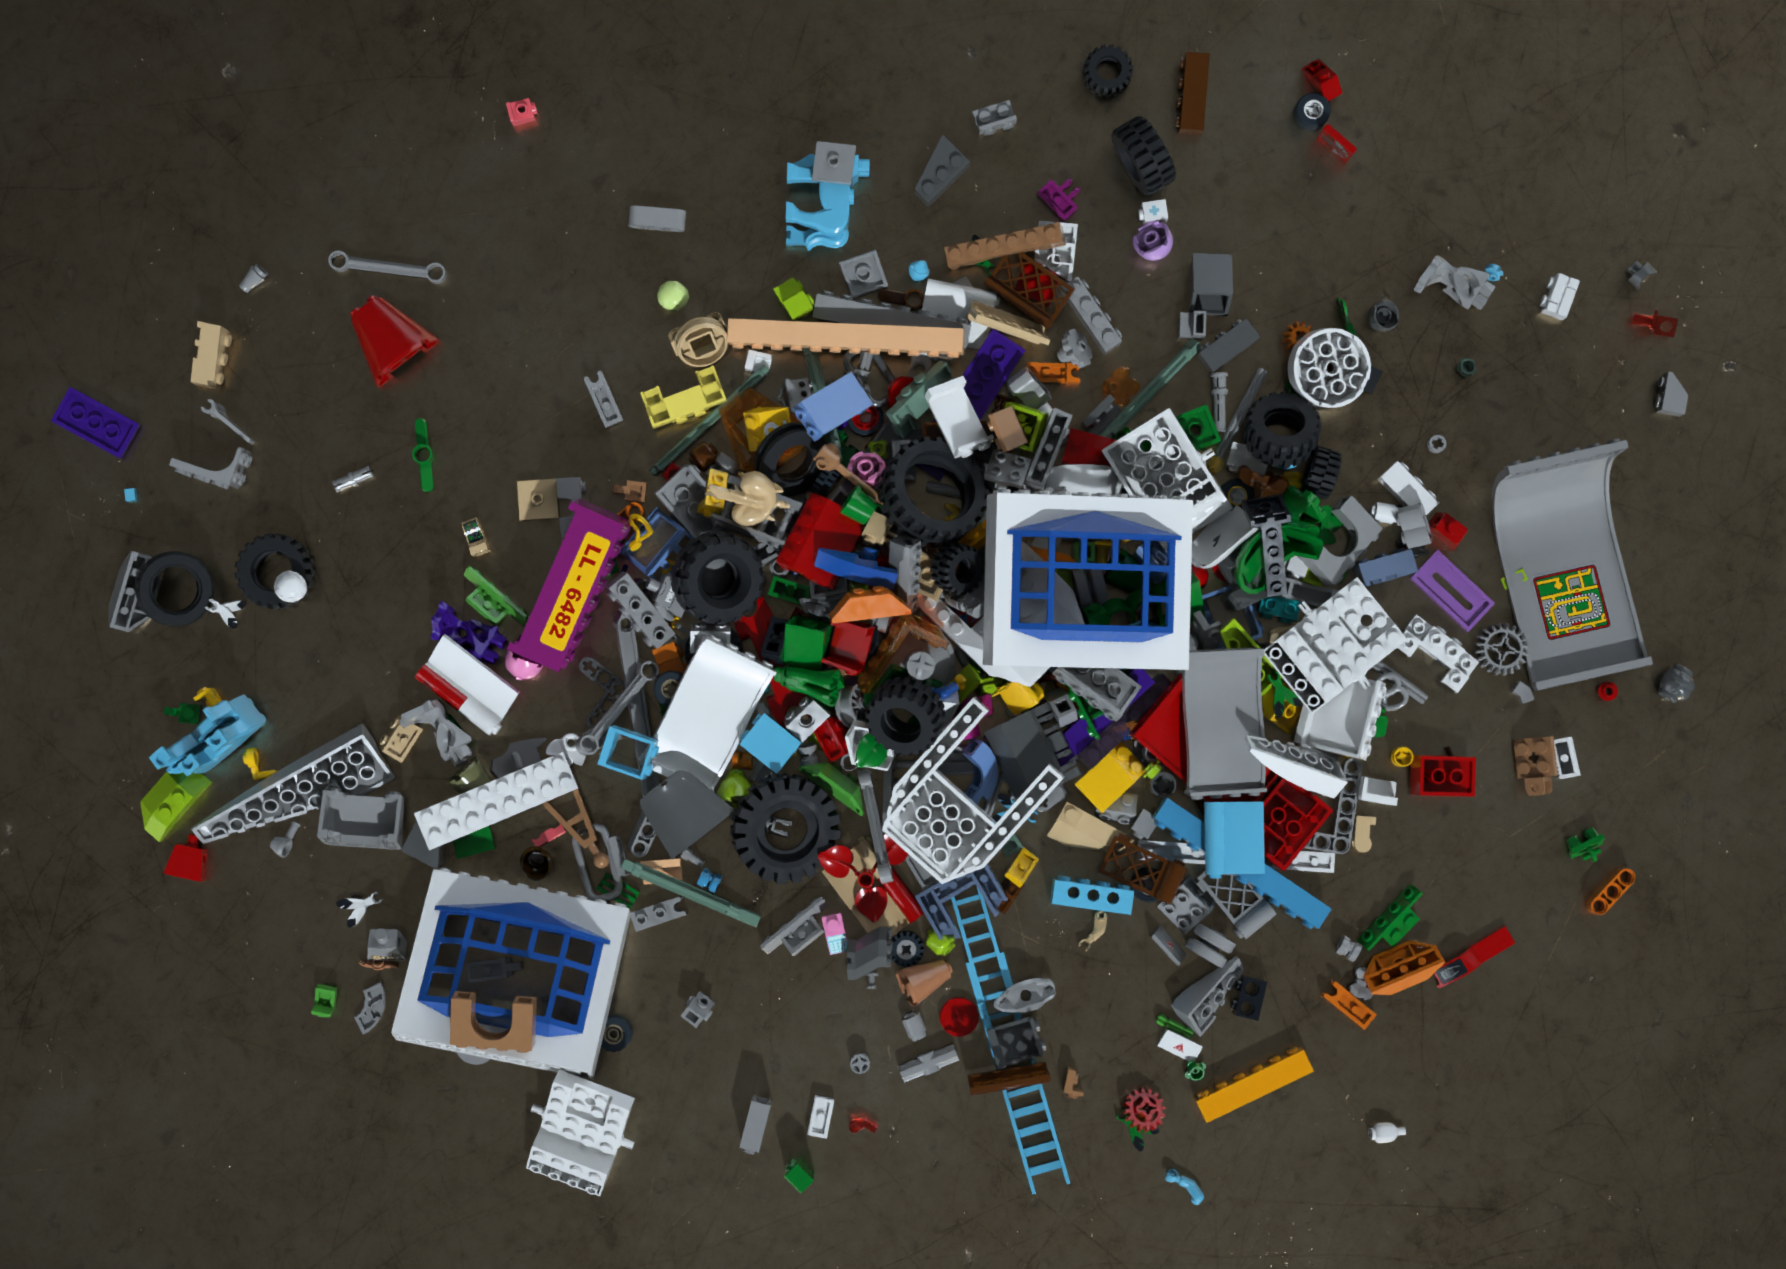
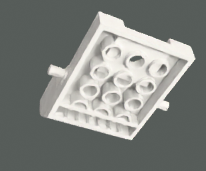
M1170 408L1101 450L1126 489L1129 497L1130 495L1146 494L1148 498L1155 495H1167V499L1174 496H1186V500H1193L1192 534L1233 509L1216 479L1211 475L1206 466V460L1215 455L1214 452L1210 453L1213 451L1212 448L1202 454L1199 453ZM1144 440L1151 442L1152 447L1148 452H1144L1140 448V444ZM1159 541L1161 546L1167 550V542Z
M1357 577L1316 609L1311 610L1305 601L1302 602L1305 608L1299 604L1298 607L1305 614L1302 621L1264 649V655L1310 713L1313 714L1353 682L1359 681L1365 690L1368 688L1366 684L1370 687L1372 684L1365 677L1367 671L1408 639ZM1363 615H1370L1373 621L1370 626H1363L1360 620Z
M559 1069L553 1081L545 1108L535 1103L531 1108V1112L542 1115L543 1120L532 1145L526 1168L534 1173L548 1176L552 1180H558L571 1187L587 1191L589 1194L601 1196L619 1147L624 1146L632 1150L635 1141L624 1138L623 1133L635 1098Z

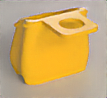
M1008 681L998 686L991 696L994 697L1000 694L1011 712L1017 715L1037 705L1044 697V689L1038 681L1031 687Z

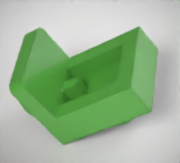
M317 984L311 1014L318 1015L319 1017H331L336 1007L337 987Z

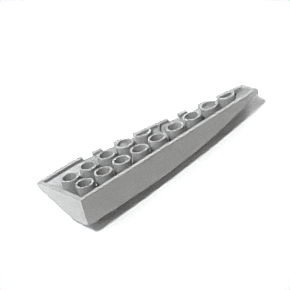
M362 723L259 782L191 827V830L202 844L227 837L228 834L245 832L248 828L265 826V823L279 822L306 814L307 811L313 809L319 810L321 809L323 790L339 788L346 795L364 796L393 780L395 776L374 738Z

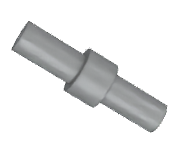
M689 848L680 853L681 858L691 861L700 868L705 863L704 860L693 854V851Z

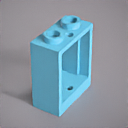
M616 725L609 726L598 765L643 780L652 773L653 765L651 763L653 757L656 758L660 747L657 746L659 740ZM619 734L650 744L642 770L611 760Z

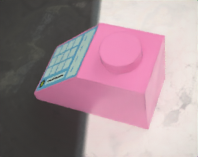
M838 912L822 916L830 955L846 952L848 941L842 913Z

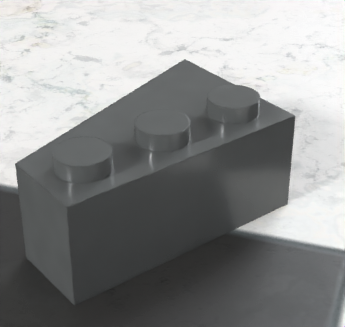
M943 134L915 187L914 194L927 207L935 202L970 167V161Z

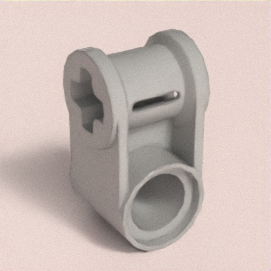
M1063 784L1056 786L1046 797L1045 807L1038 806L1036 811H1047L1070 795L1069 791Z

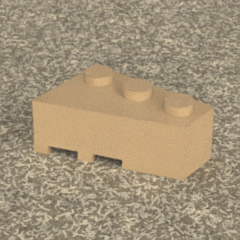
M197 321V327L200 328V337L195 339V346H198L196 357H193L190 382L195 385L219 389V385H222L224 380L222 371L223 366H226L228 361L226 352L227 347L231 345L232 335H230V331L220 325Z

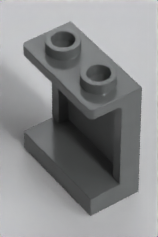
M1032 1015L986 1029L998 1070L1006 1068L1010 1064L1037 1056H1044L1043 1051L1046 1050L1043 1038L1039 1039L1037 1031H1040V1026L1037 1019L1033 1020Z

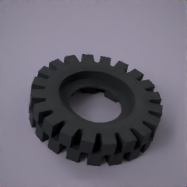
M787 773L777 774V778L772 779L771 776L761 779L762 783L758 786L754 783L747 789L749 791L748 795L740 797L737 802L739 808L733 811L731 817L734 823L730 825V834L733 837L734 841L732 843L739 858L755 875L758 874L761 879L768 882L774 880L776 884H786L787 880H791L794 884L802 882L803 876L813 877L817 874L815 869L819 866L823 869L819 862L818 854L835 846V841L840 840L841 830L838 828V824L841 823L839 814L835 810L834 802L815 782L810 779L806 780L803 776L793 774V776H788ZM783 808H792L799 811L807 823L805 838L798 846L789 850L774 848L769 844L765 836V825L768 818L775 811Z

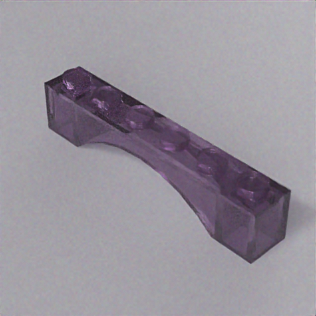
M1163 673L1157 674L1153 678L1155 683L1124 711L1123 716L1117 722L1112 721L1099 733L1101 739L1097 740L1094 738L1075 755L1086 769H1093L1119 744L1171 684V681Z

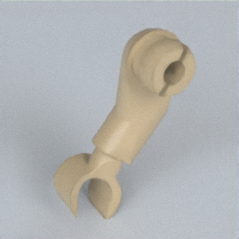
M1098 911L1095 913L1093 930L1086 939L1079 942V947L1082 942L1088 944V948L1085 951H1088L1091 946L1090 944L1093 941L1095 942L1105 932L1107 923L1106 912Z

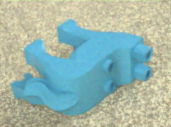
M809 154L795 163L787 162V184L819 183V197L822 210L812 213L799 210L793 203L786 201V223H797L804 227H809L806 231H799L793 226L786 225V247L806 246L808 251H810L817 245L830 248L844 246L849 238L850 205H854V189L851 188L859 181V177H869L870 159H859V155H855L851 185L812 181L814 154Z
M245 694L230 701L222 700L212 707L203 709L206 718L193 732L167 749L161 746L149 759L157 770L167 767L166 771L169 774L184 772L186 776H189L192 773H205L224 760L266 723V718L262 713H259L254 706V702L247 698Z

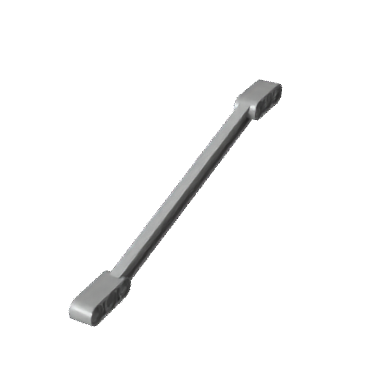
M642 578L633 579L637 586L643 582L644 590L642 592L648 598L651 590L645 588L647 580ZM618 609L613 625L616 629L626 689L636 677V668L640 661L635 630L630 624L632 620L628 616H623ZM626 618L628 624L625 628H621L620 623ZM643 686L628 704L631 728L634 732L652 738ZM633 739L638 770H642L643 766L640 765L639 758L642 752L644 753L648 744ZM652 770L650 776L643 780L640 779L642 797L659 784L657 772ZM643 810L627 841L628 851L639 858L644 857L648 853L656 836V832ZM649 825V831L642 833L643 827ZM637 843H641L640 850L634 851V846Z

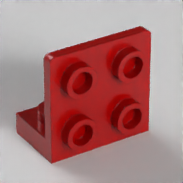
M837 715L825 720L813 732L829 763L849 753L845 740V735L849 728L840 722Z

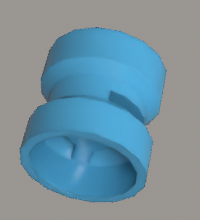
M704 868L696 886L706 887L715 894L722 875L718 873L713 874L709 869Z

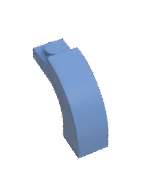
M973 738L961 753L971 762L974 770L973 780L964 793L978 805L981 798L988 801L992 796L998 779V765L992 750L983 741Z

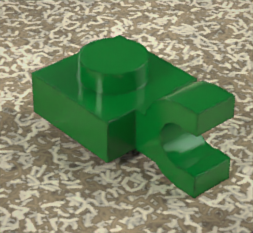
M180 703V709L164 707L163 715L179 716V723L199 725L202 705Z

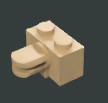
M875 511L873 512L859 540L862 546L877 549L878 546H884L890 549V541L898 535L890 532L892 524L889 525L886 521L887 517Z

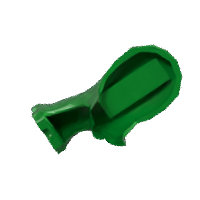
M1289 486L1283 493V500L1291 514V522L1281 523L1284 562L1294 556L1318 560L1323 550V542L1317 538L1320 529L1314 524L1320 523L1327 514L1324 509L1320 508L1319 498L1311 491L1305 490L1301 492L1296 487ZM1260 527L1243 544L1235 560L1234 575L1236 583L1247 594H1257L1266 589Z

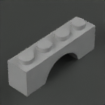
M1286 577L1287 594L1279 596L1300 601L1301 604L1305 601L1307 605L1318 608L1340 590L1317 587Z

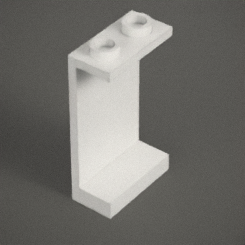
M964 376L929 388L924 396L954 458L960 456L966 458L973 451L978 449L979 451L986 450L994 439L993 434L986 435L964 390V386L967 383Z

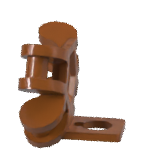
M1246 465L1239 466L1237 470L1238 477L1243 483L1262 490L1260 497H1266L1269 494L1271 496L1278 495L1289 487L1287 479L1280 475L1275 476L1271 471H1267L1264 476H1260L1258 472L1254 471L1252 473L1251 469Z

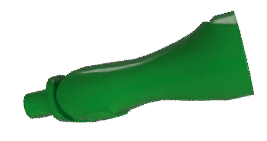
M776 666L775 670L777 673L774 676V681L779 682L781 686L794 692L809 695L830 707L836 705L839 691L835 687L838 686L840 681L839 670L813 671L798 667L784 666L782 668Z

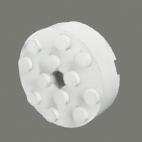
M1322 328L1307 333L1295 344L1288 360V377L1293 390L1300 398L1307 399L1309 404L1311 403L1319 407L1336 408L1351 403L1364 391L1363 389L1371 373L1369 353L1363 342L1357 336L1337 328ZM1329 363L1332 364V371L1330 373L1326 371Z

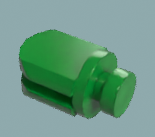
M1381 708V714L1376 720V733L1374 736L1376 738L1383 737L1386 734L1388 716L1383 715L1386 712V708Z

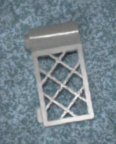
M1205 871L1196 877L1198 880L1196 885L1203 893L1207 891L1234 925L1233 931L1239 939L1249 938L1276 915L1270 904L1262 896L1252 890L1253 886L1247 883V886L1251 890L1246 889L1244 884L1242 889L1232 888L1233 876L1237 875L1223 874L1230 876L1229 887L1218 886L1219 879L1215 880V886L1207 885L1203 880L1206 876ZM1218 888L1228 889L1227 901H1220L1218 899ZM1232 890L1242 891L1241 903L1231 902ZM1245 891L1253 892L1258 899L1252 904L1244 903ZM1230 904L1241 905L1240 914L1235 918L1229 912Z

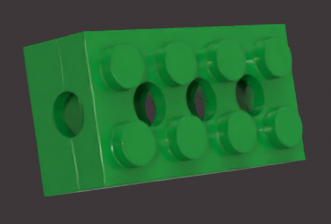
M1207 404L1175 416L1197 451L1216 445L1221 441ZM1190 427H1196L1199 434H1191ZM1144 440L1140 444V448L1144 452L1150 451L1152 447L1151 442L1148 440Z

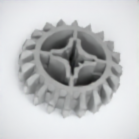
M1496 623V628L1493 625H1489V631L1487 629L1482 630L1485 636H1477L1481 642H1475V646L1480 647V649L1475 650L1474 653H1480L1481 656L1477 657L1476 660L1484 661L1480 665L1482 668L1488 665V673L1494 669V675H1499L1500 671L1502 676L1507 675V671L1513 674L1514 668L1517 670L1521 668L1519 663L1524 664L1526 662L1522 656H1527L1528 653L1523 652V648H1528L1529 646L1523 645L1522 642L1526 641L1527 638L1523 637L1520 639L1519 636L1522 634V631L1520 630L1515 633L1516 626H1512L1509 629L1508 623H1504L1503 627L1501 623ZM1501 633V637L1498 638L1496 644L1488 643L1493 635ZM1507 635L1513 640L1515 648L1509 645ZM1503 645L1505 650H1508L1506 652L1499 653L1500 651H1498V648L1494 647ZM1487 650L1493 652L1495 663L1488 656ZM1507 655H1515L1510 663L1502 665V661L1505 660Z

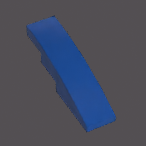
M818 548L814 562L815 567L834 575L875 587L883 586L891 590L894 589L898 576L897 569L880 567L877 561L858 559V554Z

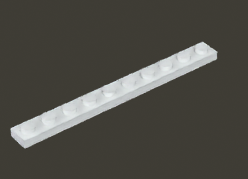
M1137 840V846L1172 862L1174 859H1177L1184 863L1205 864L1204 853L1200 850L1195 852L1187 846L1188 843ZM1300 851L1286 870L1334 873L1335 853ZM1136 852V860H1145L1142 852ZM1264 858L1266 865L1272 869H1280Z

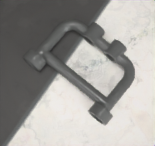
M848 350L843 357V364L847 370L844 372V376L850 372L853 373L873 403V407L887 405L886 397L888 395L879 400L871 395L869 386L862 381L858 369L851 363V358L856 354L849 353ZM873 354L874 360L891 384L896 378L880 354Z

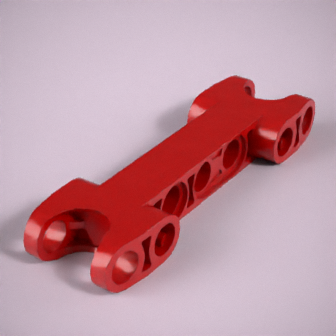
M761 595L760 599H757L758 608L756 613L750 617L743 616L742 619L733 622L741 641L751 638L758 657L762 662L764 659L761 650L773 614ZM772 663V664L774 665V666H773L774 669L776 668V666L782 667V668L784 667V664L781 665V664ZM773 676L770 684L774 694L766 697V700L778 724L787 729L784 724L787 710L792 706H799L800 701L804 697L809 696L781 686L779 682L774 681Z

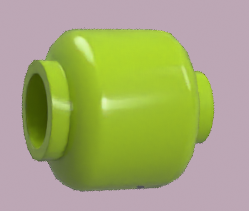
M933 927L926 934L928 936L926 945L936 955L943 954L945 956L955 947L953 935H943V939L939 940Z

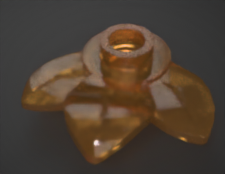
M1126 366L1115 369L1112 376L1107 378L1102 386L1103 392L1107 396L1110 394L1115 399L1114 402L1120 406L1128 405L1130 403L1129 395L1135 394L1140 389V384L1135 379L1129 378L1130 368ZM1112 383L1115 385L1114 391L1110 388Z

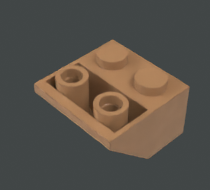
M1013 406L988 415L990 420H987L990 431H995L997 438L994 440L999 450L1002 449L1003 452H1007L1028 443Z

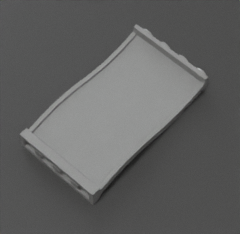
M1263 648L1189 651V670H1183L1182 695L1187 749V784L1184 794L1190 796L1191 799L1199 800L1203 799V796L1209 795L1210 798H1222V795L1229 794V797H1241V793H1248L1249 796H1259L1260 792H1267L1265 787L1266 766L1249 751L1245 740L1247 735L1265 738L1261 697Z

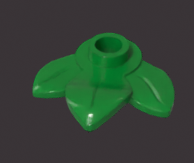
M1321 506L1320 508L1324 509L1327 515L1320 523H1317L1320 529L1317 538L1321 539L1323 544L1336 543V538L1333 533L1339 530L1343 524L1336 516L1331 515V506Z

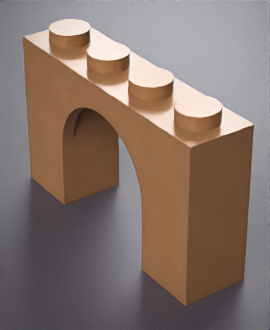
M455 991L451 998L450 1045H456L458 1048L471 1046L480 1050L496 1048L498 1051L517 1050L520 1053L532 1051L536 1035L537 997L516 996L512 1006V1026L504 1032L493 1033L482 1028L476 1019V993Z

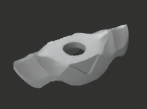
M1032 978L1015 983L994 1001L993 1006L1003 1012H1029L1036 1010L1055 997L1054 982L1051 979ZM1023 990H1027L1030 993V999L1027 1002L1021 999L1020 994Z

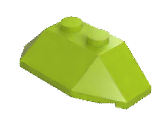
M166 771L140 801L144 829L158 842H161L209 787L212 781L202 773H192L186 776L184 772L169 774Z

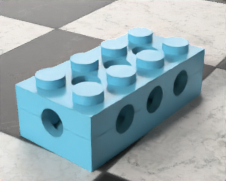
M1058 875L1057 879L1052 878L1049 900L1052 904L1131 915L1134 891L1128 885L1116 883V887L1110 886V883L1104 881H1097L1096 884H1091V880L1077 878V881H1070V877ZM1076 887V894L1071 897L1068 896V889ZM1094 889L1096 896L1093 899H1088V892ZM1114 892L1116 895L1114 901L1108 902V894Z

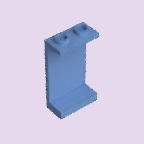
M850 372L801 401L793 408V411L806 428L808 435L815 442L839 425L865 412L873 403L853 373Z

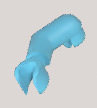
M1175 1169L1168 1171L1164 1178L1166 1181L1177 1182L1180 1186L1185 1187L1190 1193L1191 1202L1194 1205H1199L1203 1201L1204 1194L1194 1180L1182 1175L1179 1176Z

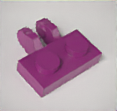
M1071 178L1067 179L1060 187L1051 179L1037 192V195L1063 222L1078 209V206L1072 199L1081 189L1079 187L1074 188L1068 196L1063 192L1072 184L1073 180Z

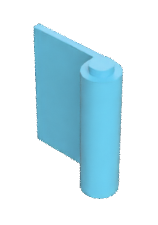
M1204 802L1205 874L1209 875L1211 879L1222 878L1223 874H1265L1263 802Z

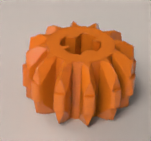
M1294 321L1293 326L1288 325L1286 327L1288 331H1284L1282 334L1287 337L1282 342L1289 343L1286 349L1293 348L1298 342L1295 338L1299 334L1303 337L1309 333L1312 326L1309 325L1305 328V321H1302L1300 326L1297 321Z

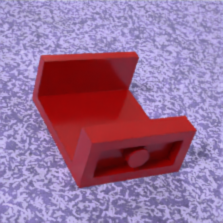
M861 621L830 622V625L835 626L829 655L822 658L821 662L827 664L828 668L845 670L846 674L852 676L864 672L875 626Z

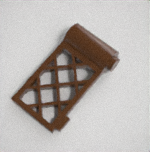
M1122 834L1119 837L1114 836L1099 873L1172 905L1187 871V868L1184 867L1185 863L1174 859L1172 862L1130 843V838ZM1116 842L1124 844L1127 853L1116 856L1113 849ZM1128 847L1133 848L1135 850L1129 852ZM1136 851L1142 852L1145 861L1134 865L1131 853ZM1111 853H1113L1114 858L1109 859ZM1129 855L1132 866L1121 870L1117 859ZM1157 859L1164 862L1161 870L1152 872L1149 865L1150 861ZM1115 860L1119 871L1114 873L1105 871L1107 862ZM1147 863L1150 874L1139 878L1136 867ZM1134 868L1137 879L1130 882L1125 880L1122 872ZM1120 873L1122 878L1116 876L1115 874ZM1159 873L1157 879L1155 880L1154 875ZM1152 876L1154 881L1151 891L1143 888L1141 883L1142 879ZM1139 881L1140 886L1134 884V882Z

